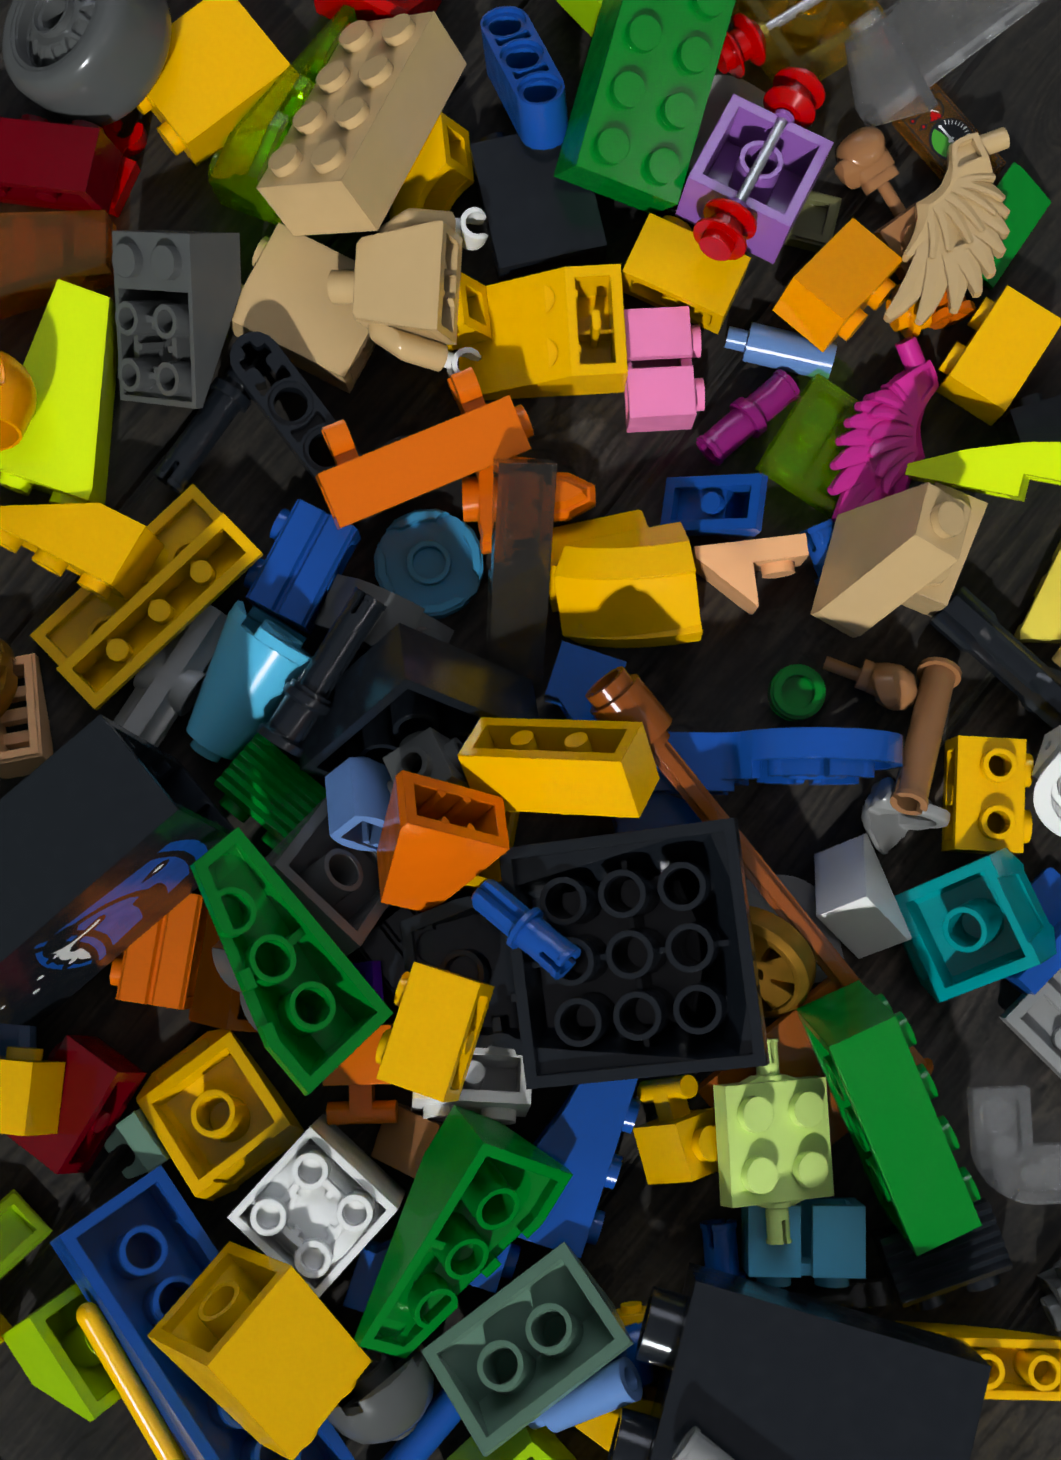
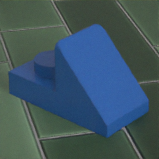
M763 473L667 477L660 525L681 521L687 536H720L730 542L751 540L762 530L768 476Z

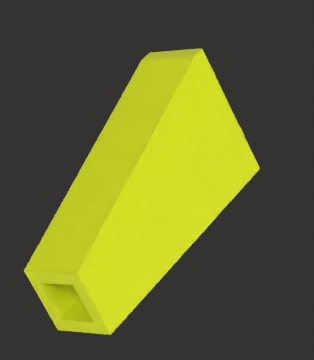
M60 279L57 280L23 364L30 374L36 389L37 402L35 414L19 444L13 448L0 451L1 486L25 496L30 495L32 488L51 495L49 500L51 504L100 502L105 505L118 367L116 307L110 297Z

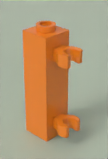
M472 367L450 375V378L447 379L451 393L462 415L362 456L358 455L344 419L322 427V435L336 466L318 473L315 478L337 529L349 526L530 450L531 446L528 438L533 437L534 432L526 410L521 404L514 407L510 395L486 404L477 377Z

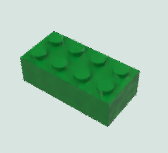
M603 0L553 177L647 213L655 214L678 205L736 0Z
M859 980L797 1008L798 1016L823 1075L826 1077V1082L879 1207L916 1256L982 1226L973 1204L981 1199L978 1188L968 1170L964 1166L960 1168L957 1166L952 1152L960 1148L959 1142L945 1116L937 1117L931 1100L938 1097V1092L925 1066L922 1063L919 1065L915 1064L909 1048L916 1045L917 1041L904 1014L901 1011L893 1013L890 1004L882 993L874 995Z

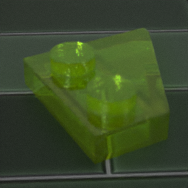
M819 373L816 374L808 382L755 469L767 475L768 478L829 519H832L840 494L830 495L827 492V488L842 469L832 471L830 462L847 447L837 446L835 439L851 430L844 428L843 422L844 419L858 414V412L854 411V405L859 401Z

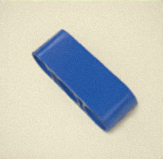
M502 6L488 11L480 21L487 75L521 141L526 146L537 150L553 149L561 145L568 126L563 78L524 10L515 6Z

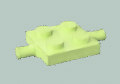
M767 1038L770 1063L767 1066L756 1067V1075H751L739 1083L713 1085L720 1206L729 1208L758 1206L765 1208L766 1244L770 1245L792 1243L788 1207L795 1206L805 1199L834 1196L826 1077L807 1076L794 1078L786 1074H780L778 1038Z

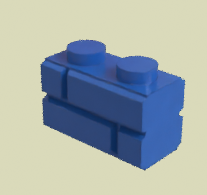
M297 499L291 511L284 508L276 517L270 531V538L275 540L266 559L260 558L249 568L244 580V587L249 589L245 598L251 605L311 635L315 627L313 623L336 575L343 574L361 540L358 529L353 525L338 530L331 514H327L323 510L301 499Z

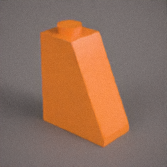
M401 770L395 776L377 848L381 903L420 912L440 906L510 850L503 797Z

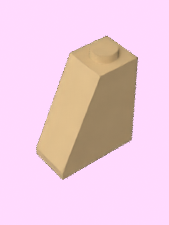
M927 482L838 514L811 615L852 638L861 636L959 561L972 508Z

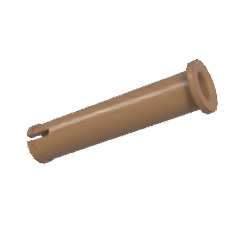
M928 657L922 660L917 667V676L920 683L903 750V766L899 767L894 791L890 797L891 806L896 811L906 815H920L922 811L926 812L928 809L929 793L953 688L961 682L962 677L960 667L947 658Z

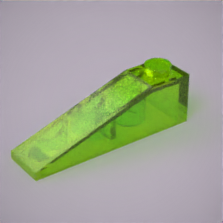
M343 5L233 128L223 149H218L214 153L209 165L208 177L209 183L221 205L275 225L278 222H282L256 187L268 168L269 158L280 147L291 128L293 116L304 105L315 86L317 74L326 66L336 49L340 34L349 24L358 21L354 8Z

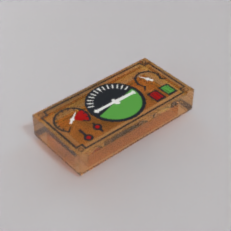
M937 83L899 112L892 122L895 129L941 181H943L946 174L948 146L967 134L978 132L981 135ZM998 153L989 155L993 174L997 175L1002 171L1006 162Z

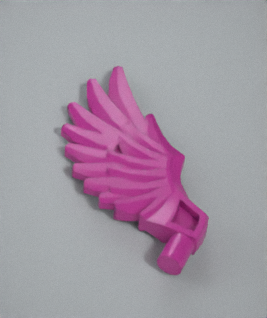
M910 336L895 344L905 370L896 374L887 384L881 385V390L866 394L863 397V401L856 402L854 411L858 412V414L844 419L843 422L844 428L851 430L835 439L837 446L847 447L830 462L832 471L842 469L827 488V492L830 495L840 494L832 516L833 522L836 521L838 514L908 490L912 479L905 475L907 464L924 460L925 458L920 426L925 408L938 389L939 384L936 370L931 360H925L916 336Z

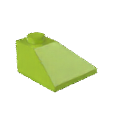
M73 1283L1 1336L35 1387L91 1422L120 1400L121 1396L76 1320L78 1307L88 1301L77 1284Z

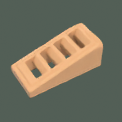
M35 653L16 656L15 659L11 657L13 662L12 673L17 675L18 679L25 678V685L17 687L12 703L26 701L27 706L6 710L0 718V778L2 779L29 775L54 754L39 657ZM28 723V730L12 733L6 732V727Z

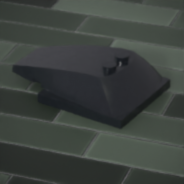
M737 818L510 847V850L499 858L502 881L498 883L530 910L535 907L542 910L544 913L543 919L564 938L581 949V954L578 958L570 957L576 963L559 980H555L550 973L519 947L517 949L510 948L506 944L508 937L474 909L471 900L472 896L452 900L399 921L405 972H411L413 962H418L495 986L475 1048H488L490 1046L514 1049L516 1055H522L526 1089L767 1066L770 1063Z

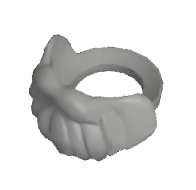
M886 777L872 786L871 794L863 805L861 818L864 829L874 848L885 855L901 838L905 837L909 830L918 831L948 826L951 813L946 809L933 805L930 800L927 811H922L920 815L911 816L896 811L890 804V797L894 791L895 782L891 777Z

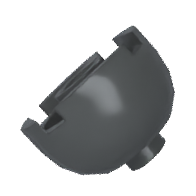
M421 1343L406 1359L361 1347L371 1359V1363L357 1379L354 1389L346 1397L342 1398L327 1419L339 1434L363 1445L401 1440L416 1428L433 1398L434 1372L421 1352L424 1346Z

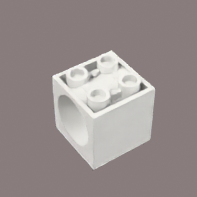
M322 1114L227 1218L267 1256L292 1265L313 1292L320 1297L397 1212L406 1191L336 1125H328L326 1115Z

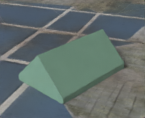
M563 1242L430 1343L421 1352L482 1455L487 1457L634 1343L613 1302L571 1248Z

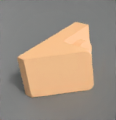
M806 533L694 546L692 554L696 573L745 612L753 615L759 606L755 571H761L762 578L766 579L792 575L795 573V567L801 566L809 556Z

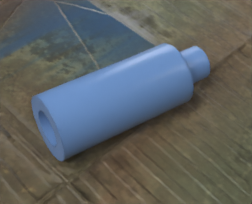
M751 322L749 330L729 326L724 348L743 352V362L781 369L786 372L827 381L834 363L837 341H833L824 352H821L798 332Z
M621 1357L609 1362L531 1422L529 1427L536 1430L547 1426L550 1431L557 1433L640 1401L643 1388L635 1365L627 1357Z

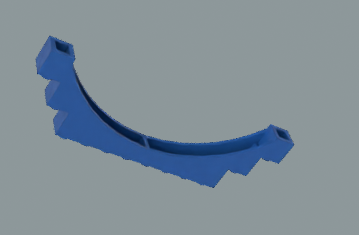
M562 641L545 691L544 701L558 705L567 720L597 721L590 713L592 704L585 697L587 691L611 670L620 666L625 668L627 662ZM652 794L640 818L610 817L614 833L702 822L684 799L669 794ZM638 1079L577 1084L572 1087L562 1106L532 1144L567 1167L573 1176L543 1224L528 1239L522 1233L518 1238L551 1249H555L565 1242L578 1258L582 1257L586 1243L596 1245L605 1218V1211L597 1209L603 1187L614 1189L623 1161V1156L615 1153L621 1131L631 1134L639 1112L641 1100L632 1098ZM392 1238L382 1243L370 1240L360 1251L343 1306L364 1313ZM511 1243L497 1256L501 1265L488 1278L480 1273L469 1285L496 1293L501 1277L509 1280L512 1279L521 1251V1245Z

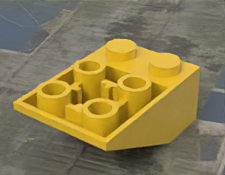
M621 264L561 267L486 286L492 339L466 346L478 350L481 360L473 361L466 357H459L458 359L460 371L472 367L484 400H498L510 395L511 399L624 393L628 376Z

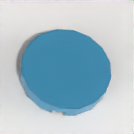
M439 509L414 510L395 519L386 529L387 532L382 536L374 554L375 577L380 587L425 609L424 613L434 619L446 618L464 609L477 594L484 575L483 554L473 529L463 520L461 521L459 518L450 515V513Z

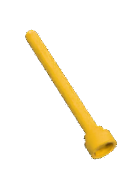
M92 1302L81 1304L76 1311V1320L157 1460H186L99 1307Z

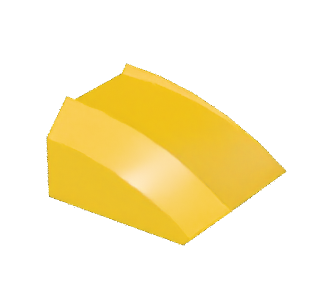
M681 521L573 541L564 546L553 576L562 635L580 645L611 648L657 647L701 641L703 630L700 617L696 568L690 541Z
M218 1029L207 1031L155 1070L136 1097V1102L193 1195L208 1201H213L237 1190L242 1183L283 1152L290 1149L304 1132V1129L274 1085L231 1030Z

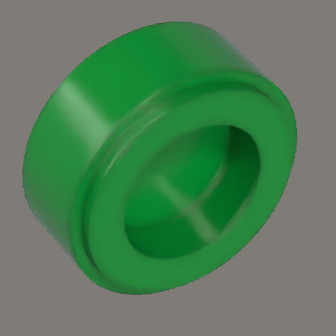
M802 664L789 665L781 669L770 681L767 693L768 701L772 710L779 717L788 721H803L813 716L822 707L826 696L825 684L818 672L811 667Z

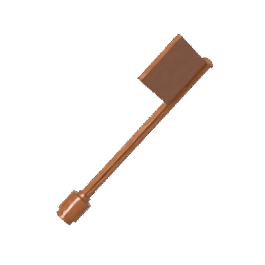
M623 666L617 667L601 677L587 691L585 697L592 704L590 713L597 721L643 722L656 766L702 822L730 818L668 742L670 734L667 729L673 719L637 674L630 675ZM739 830L745 876L774 912L791 924L804 937L813 952L817 965L827 976L826 979L809 992L801 1006L857 980L862 983ZM796 1009L781 1015L765 1029L767 1038H778L780 1074H786L794 1078L807 1076L824 1077ZM914 1046L910 1047L909 1049L915 1064L919 1065L922 1063L931 1076L934 1069L933 1061L930 1058H923ZM756 1067L714 1071L698 1084V1093L713 1108V1085L739 1083L751 1075H756ZM827 1084L830 1140L832 1146L848 1131Z

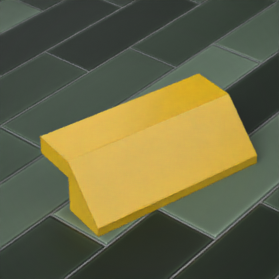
M194 484L189 486L147 526L165 546L137 593L129 601L113 593L110 594L107 600H104L81 587L30 634L37 644L58 665L57 671L95 710H99L263 556V553L224 513H221Z

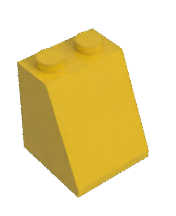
M230 1241L147 1335L164 1354L254 1439L288 1460H294L301 1450L314 1440L320 1426L342 1398L346 1397L354 1389L357 1379L371 1363V1359L357 1345L355 1340L292 1265Z

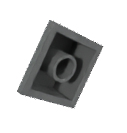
M326 797L265 857V860L345 956L361 947L389 905L381 903L376 851L351 849L337 843L330 837Z

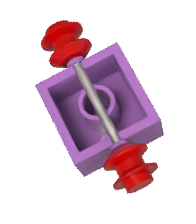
M786 67L779 70L773 79V87L764 95V108L733 93L693 166L683 189L675 216L694 225L693 236L701 251L709 258L717 261L737 260L747 251L772 264L775 263L818 179L834 143L805 129L814 122L816 110L822 106L826 96L822 83L810 70L797 67Z

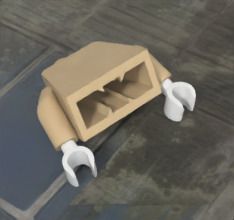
M471 207L465 210L460 218H455L451 211L420 208L405 209L380 226L374 235L361 237L356 243L355 269L330 271L327 280V291L330 301L333 304H352L354 320L368 329L371 340L401 361L437 372L441 371L444 367L447 368V373L450 377V375L460 372L457 366L459 357H466L473 361L481 360L478 350L472 347H464L452 353L448 351L447 345H457L462 247L466 250H477L484 245L489 236L485 233H472L466 224H483L486 219L485 212L481 208Z

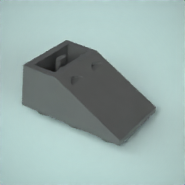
M178 230L112 231V264L114 268L120 400L192 409L203 408L241 293L240 233Z

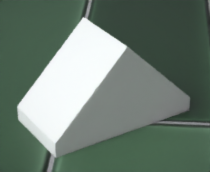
M867 833L814 854L816 917L858 959L912 939Z

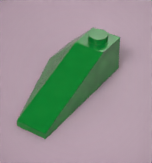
M237 827L190 865V868L265 1049L306 1096L371 1036L393 1012L240 828Z
M454 1105L423 1155L354 1337L357 1345L406 1359L457 1309V1296L480 1273L488 1278L501 1265L497 1256L521 1233L528 1239L543 1224L573 1176L570 1170L501 1122Z

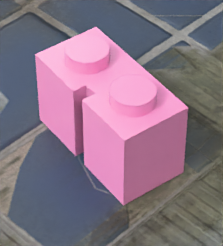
M689 306L624 309L628 376L624 391L627 433L692 429L697 411L705 410L704 379L694 378V367L692 365V358L701 357L700 325L690 324Z

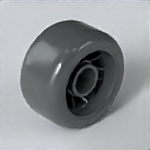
M12 0L6 15L2 34V54L6 71L19 91L60 119L70 124L73 120H85L100 127L107 126L132 112L146 98L156 84L166 63L171 44L172 21L170 8L167 0Z

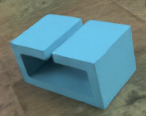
M855 1197L805 1199L795 1206L788 1207L792 1243H784V1245L766 1244L765 1208L758 1206L741 1207V1266L748 1277H756L757 1282L774 1287H787L791 1285V1278L812 1276L815 1285L827 1288L848 1287L849 1278L866 1279V1206Z

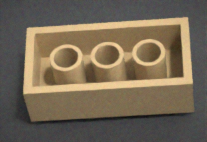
M434 11L412 15L403 13L393 18L367 22L365 20H358L349 24L340 34L336 49L326 66L317 74L315 86L304 105L293 116L291 128L280 147L269 158L268 168L256 187L293 236L379 230L467 65Z

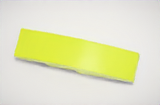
M1021 442L964 449L908 463L905 475L914 481L929 482L931 484L938 482L955 489L1024 502L1030 480L1061 486V442Z

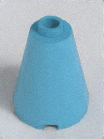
M238 600L232 609L229 610L186 728L187 733L193 738L190 743L192 749L204 758L216 763L222 757L234 760L258 733L256 730L260 723H268L286 695L283 690L286 682H290L292 678L298 680L313 656L302 648L307 638L280 619L254 605L250 612L246 614L243 601Z

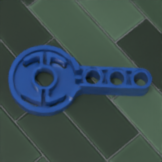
M790 727L740 732H668L670 734L668 742L711 795H728V792L734 791V785L749 786V779H757V783L801 785L805 780H809V785L859 784V777L875 778V771L896 769L903 766V735L890 731L841 727ZM657 767L660 779L652 794H679Z

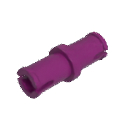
M778 369L747 398L738 397L729 406L730 412L696 439V444L706 459L712 464L720 466L724 462L723 460L750 437L759 438L768 429L767 423L792 401H796L800 397V389L794 379L785 371Z

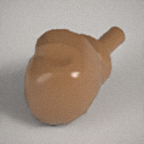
M865 126L852 132L836 148L837 165L834 168L836 176L850 189L862 187L866 196L878 189L893 216L896 217L906 208L889 182L900 173L896 166L893 165L895 162L885 147V137L882 131L875 126Z
M829 656L826 657L822 669L856 681L854 688L874 696L875 702L886 709L903 711L915 704L918 693L915 676L904 666L894 663H875L865 658L861 668Z

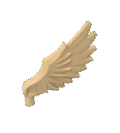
M1004 127L981 135L978 132L967 134L948 146L946 174L941 185L933 193L916 202L914 208V232L902 256L903 262H912L899 290L884 314L883 319L885 322L891 323L899 318L920 299L914 323L922 326L935 312L945 291L947 292L949 313L957 314L966 290H969L972 298H978L983 292L982 274L986 279H991L995 276L994 256L997 259L1002 258L1007 250L1002 241L1010 233L1008 226L1004 222L1008 219L1010 209L1003 204L1006 196L999 188L993 185L996 175L993 174L989 155L1010 147L1009 134Z

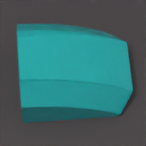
M1006 847L894 896L912 936V939L902 943L903 948L920 984L937 1003L1040 965L1057 954L1054 927L1049 923L1024 871V864Z

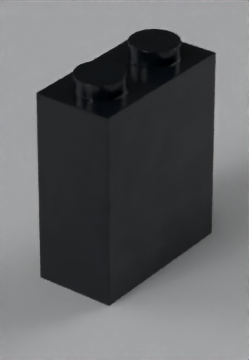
M507 132L491 133L482 137L479 142L470 144L474 181L481 209L486 214L484 223L487 235H489L488 240L498 282L561 267L605 265L607 241L595 192L553 177L562 144L553 149H532L521 141L518 133L510 135Z

